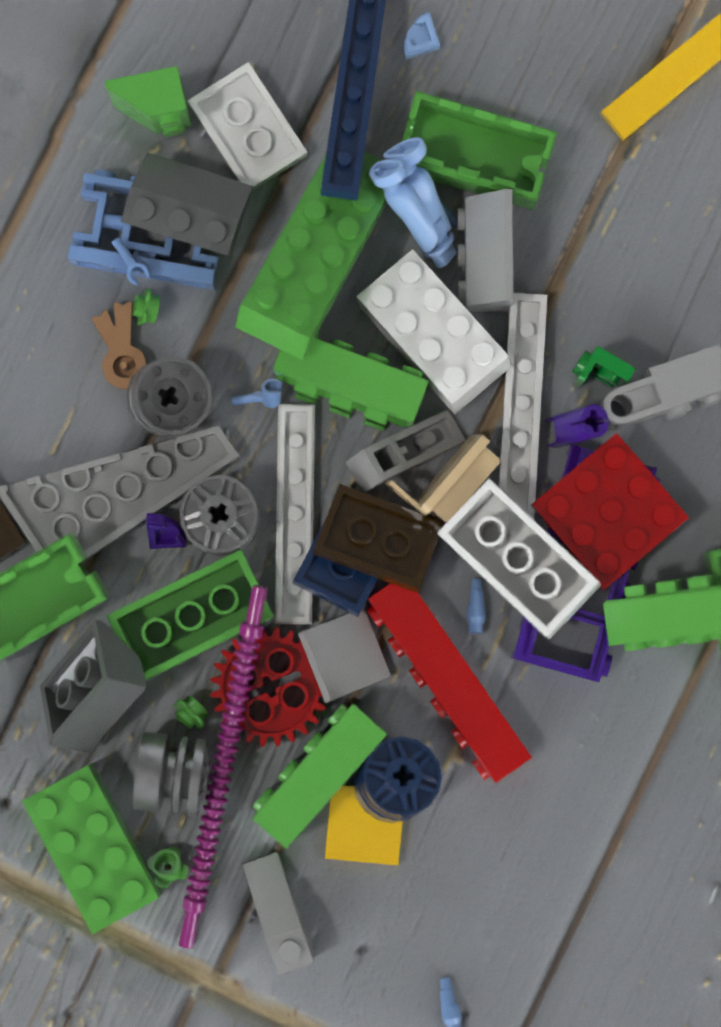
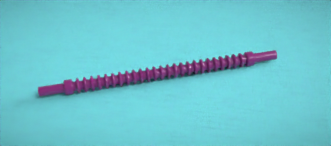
M253 585L246 621L240 624L239 634L242 636V639L237 641L240 650L235 651L238 660L233 661L236 670L230 673L234 680L228 683L232 690L226 693L230 700L224 703L228 710L222 713L225 722L220 723L223 732L218 734L221 742L216 744V748L219 752L213 755L217 762L211 765L215 772L209 775L213 782L207 785V789L211 792L205 797L208 804L203 805V810L206 811V814L201 816L204 824L199 826V830L202 834L196 837L200 844L194 847L195 851L198 852L197 855L192 857L196 864L190 867L194 874L188 877L189 882L192 884L186 887L189 895L184 897L182 905L185 915L179 946L187 949L193 948L199 916L206 908L207 901L204 896L209 892L205 886L211 883L207 876L213 873L209 866L215 863L211 856L217 853L214 845L219 843L216 835L221 833L218 825L223 823L220 814L226 812L222 804L228 802L224 795L230 792L226 785L232 782L231 777L228 775L234 772L231 763L236 762L233 753L238 751V747L235 746V742L241 740L237 732L243 730L242 726L239 725L240 722L245 720V717L241 715L242 711L247 710L246 705L243 703L249 700L246 691L251 689L248 680L253 679L250 670L256 668L255 664L252 663L253 659L258 658L254 650L260 648L257 639L262 638L264 630L260 623L268 588Z

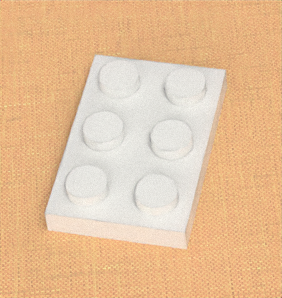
M249 62L187 100L188 105L237 180L253 186L252 191L308 156V152Z

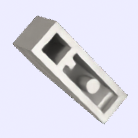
M447 409L362 449L345 463L360 491L367 493L385 484L387 480H394L462 444L466 440L451 412Z
M278 851L242 864L278 976L314 963L315 956Z

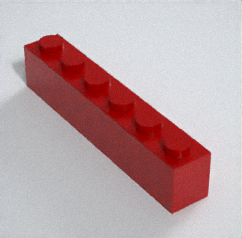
M390 583L368 598L372 606L366 609V611L378 628L385 624L390 631L392 637L387 640L399 658L404 655L408 657L414 666L408 670L420 689L427 685L435 696L429 702L440 718L443 719L448 715L456 728L450 732L462 749L468 746L477 757V759L472 761V764L483 780L491 777L493 782L497 783L532 758L418 593Z

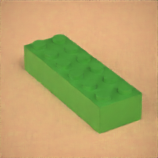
M365 151L357 201L320 196L325 155L242 301L235 325L236 328L301 360L304 359L388 204L384 197L383 188L375 186L369 175L371 167L382 160Z

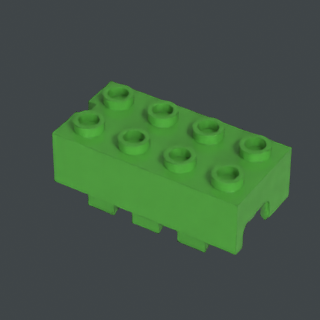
M416 91L402 141L414 137L423 139L427 152L423 159L415 165L425 168L434 182L475 194L512 189V204L534 211L545 176L544 173L538 170L539 168L546 169L557 132Z
M319 333L315 336L303 360L280 349L273 367L276 374L275 377L281 382L294 386L293 390L297 391L296 399L316 405L318 397H324L329 399L328 403L331 404L330 412L350 418L353 409L364 413L363 417H365L363 424L384 431L387 422L403 428L413 426L429 383L428 380L423 379V372L409 366H403L402 370L393 368L388 365L389 360L385 357L368 352L367 357L354 353V347L343 341L333 339L332 344L320 340L318 338Z
M74 532L67 534L0 573V660L110 597L96 570L89 574L82 563L88 556Z
M712 575L688 578L689 589L682 588L681 579L656 583L657 593L652 594L646 593V588L648 587L645 585L625 587L626 598L608 600L603 603L609 646L624 644L625 651H633L653 646L661 648L681 643L698 644L717 639L721 641V585H714Z

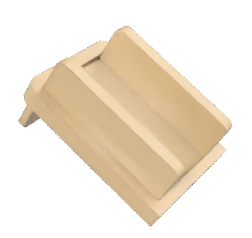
M470 435L415 500L392 480H387L385 484L416 512L423 515L430 514L437 520L448 522L498 466L500 459L486 447L490 441L484 435Z

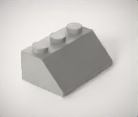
M503 189L465 197L464 208H457V230H464V244L457 245V265L464 266V280H458V300L464 302L465 308L469 312H508L513 302L512 189Z

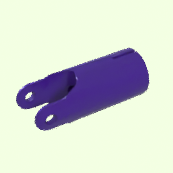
M592 404L544 420L545 422H554L555 443L549 444L548 447L561 448L603 436L609 427V421H603L608 419L607 413L599 405Z

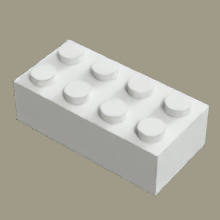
M413 249L356 296L361 310L414 369L424 373L423 379L429 381L428 385L454 415L511 368L508 354Z
M490 479L478 489L437 533L548 639H551L601 586L596 578Z

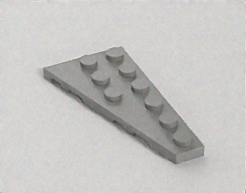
M215 426L179 436L172 440L154 445L150 444L139 447L136 450L114 454L46 475H39L10 485L0 486V498L36 552L74 532L88 558L82 561L83 563L146 521L147 513H158L186 494L194 483L208 476H213L240 456L221 428Z

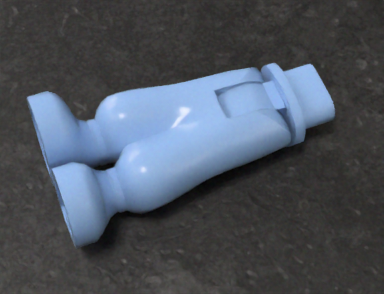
M414 137L402 141L387 150L383 155L385 160L375 163L371 167L369 175L375 186L383 188L387 203L405 223L426 258H431L436 268H442L457 253L453 245L455 236L450 231L449 219L438 197L429 172L425 168L415 165L426 155L427 147L422 138Z

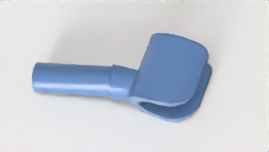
M120 238L113 240L112 244L128 267V280L134 285H139L138 280L133 275L135 267H141L145 274L150 277V267L146 263L137 262Z
M278 379L265 380L261 385L262 391L232 396V404L262 402L268 408H275L281 402V381Z

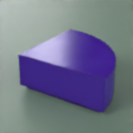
M147 513L146 525L150 549L186 547V534L176 521L164 515Z

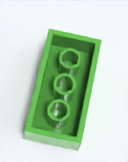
M240 549L106 615L114 633L140 657L143 674L147 681L240 635V624L246 621L253 585H260L244 552ZM265 599L260 625L275 618L267 599Z
M353 702L348 708L343 703L328 719V722L332 725L324 735L317 731L302 749L307 753L299 764L293 759L279 774L278 779L282 783L276 790L273 791L268 787L252 806L257 810L252 819L286 849L387 735L383 728Z
M94 763L83 767L22 801L92 934L155 901L163 894L161 889L155 885V878L151 870L148 869L142 853Z

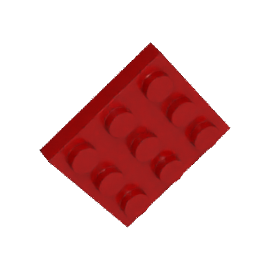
M618 433L614 434L530 505L575 559L600 582L602 590L610 586L689 519L687 514Z

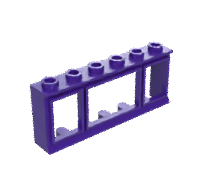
M571 444L567 449L566 455L568 457L560 480L594 451ZM645 465L655 477L657 467ZM548 527L547 533L561 546L562 542ZM639 561L636 564H634L630 569L636 570ZM630 569L611 584L607 601L626 598L625 587L632 586V584L626 583ZM578 609L570 618L600 627L589 669L532 654L538 629L525 616H522L520 622V633L515 651H512L511 659L590 681L600 682L601 676L607 677L612 663V655L607 654L609 642L604 613L602 616Z

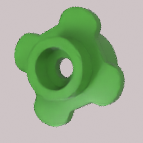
M146 288V290L142 291L141 295L136 294L132 316H137V325L141 326L145 322L154 324L156 321L160 295L152 294L151 288Z
M188 695L183 701L178 699L173 705L177 711L175 717L187 729L194 727L200 731L205 725L204 720L209 714L193 697Z
M172 846L168 849L160 850L147 861L148 869L153 871L156 877L154 883L160 889H166L171 882L177 879L184 880L189 875V868L183 864L180 858L182 853L178 847ZM171 865V869L167 871L165 866Z

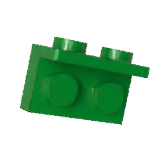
M597 346L592 353L585 350L571 373L577 376L573 384L580 387L591 370L596 372L594 378L597 381L613 389L614 386L618 385L621 387L629 382L636 368Z

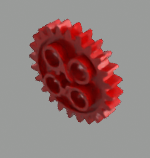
M275 627L272 636H267L264 629L262 638L257 639L260 648L255 649L254 653L258 655V658L252 660V663L256 666L253 669L256 673V681L246 693L265 684L264 677L269 676L273 681L299 671L301 677L277 687V695L275 697H271L269 692H266L243 703L246 705L247 710L242 711L241 715L245 717V720L240 722L239 725L242 726L243 730L247 731V743H250L254 736L257 735L260 736V744L264 747L268 737H273L274 743L278 747L281 745V736L285 734L293 743L295 742L294 730L298 729L303 734H308L305 722L308 720L317 724L319 720L313 714V711L315 709H326V706L318 701L319 697L323 696L301 640L297 644L293 642L294 631L292 630L284 639L280 636L279 627ZM234 638L232 640L233 646L236 650H240V646L237 644L238 640ZM223 649L221 653L227 659L226 663H214V667L222 672L220 677L210 678L211 682L220 685V690L210 693V697L221 698L222 701L221 704L214 708L215 712L224 710L227 712L228 710L224 703L230 700L226 693L232 690L228 683L234 680L230 673L236 670V667L233 665V661L238 660L235 651L232 653ZM275 652H285L290 658V667L284 673H277L270 667V658ZM295 685L303 689L305 700L302 705L292 707L285 702L284 692L289 686ZM257 700L265 701L270 706L271 713L266 721H256L251 716V705Z

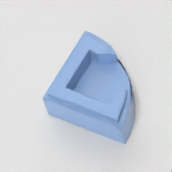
M430 12L418 17L408 30L404 42L405 60L440 49V43Z

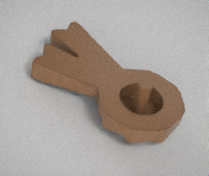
M131 301L124 305L118 302L114 303L115 326L106 309L102 312L101 316L92 317L93 323L109 348L102 362L104 377L108 383L122 390H127L131 377L140 367L147 364L143 352L131 345L133 308Z

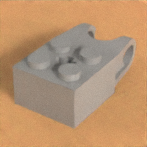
M720 344L651 367L639 377L640 380L610 391L599 403V406L608 415V419L603 420L609 421L608 429L620 430L660 416H664L665 421H669L686 415V412L692 410V405L698 404L701 410L720 403ZM611 402H618L624 407V417L616 416L611 411Z

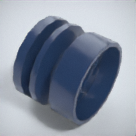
M407 737L387 739L378 745L356 769L354 778L356 799L363 810L376 820L388 823L407 821L429 807L438 795L442 780L440 764L432 750L419 740ZM401 770L402 776L408 777V781L400 786L398 779H393V775Z

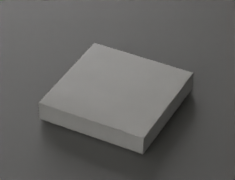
M365 608L362 609L358 617L349 613L298 633L325 703L391 677Z

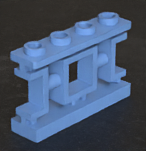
M94 170V174L84 173V187L81 191V197L85 201L96 202L98 205L92 234L75 231L73 233V245L70 244L67 258L72 265L127 275L128 267L119 253L85 247V245L100 247L104 228L122 231L121 241L128 251L133 253L132 256H134L137 262L146 263L150 267V277L145 274L141 267H135L133 271L134 276L215 290L217 268L219 267L218 257L202 254L203 248L194 245L192 262L193 264L204 265L205 268L157 260V257L172 260L176 239L166 236L164 247L131 242L134 226L121 222L122 216L107 213L110 197L107 193L96 191V189L129 195L136 176H131L130 181L117 179L116 174L105 170Z

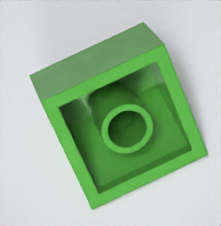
M178 66L104 81L113 106L155 134L163 133L165 137L181 135L185 132V128L192 127Z

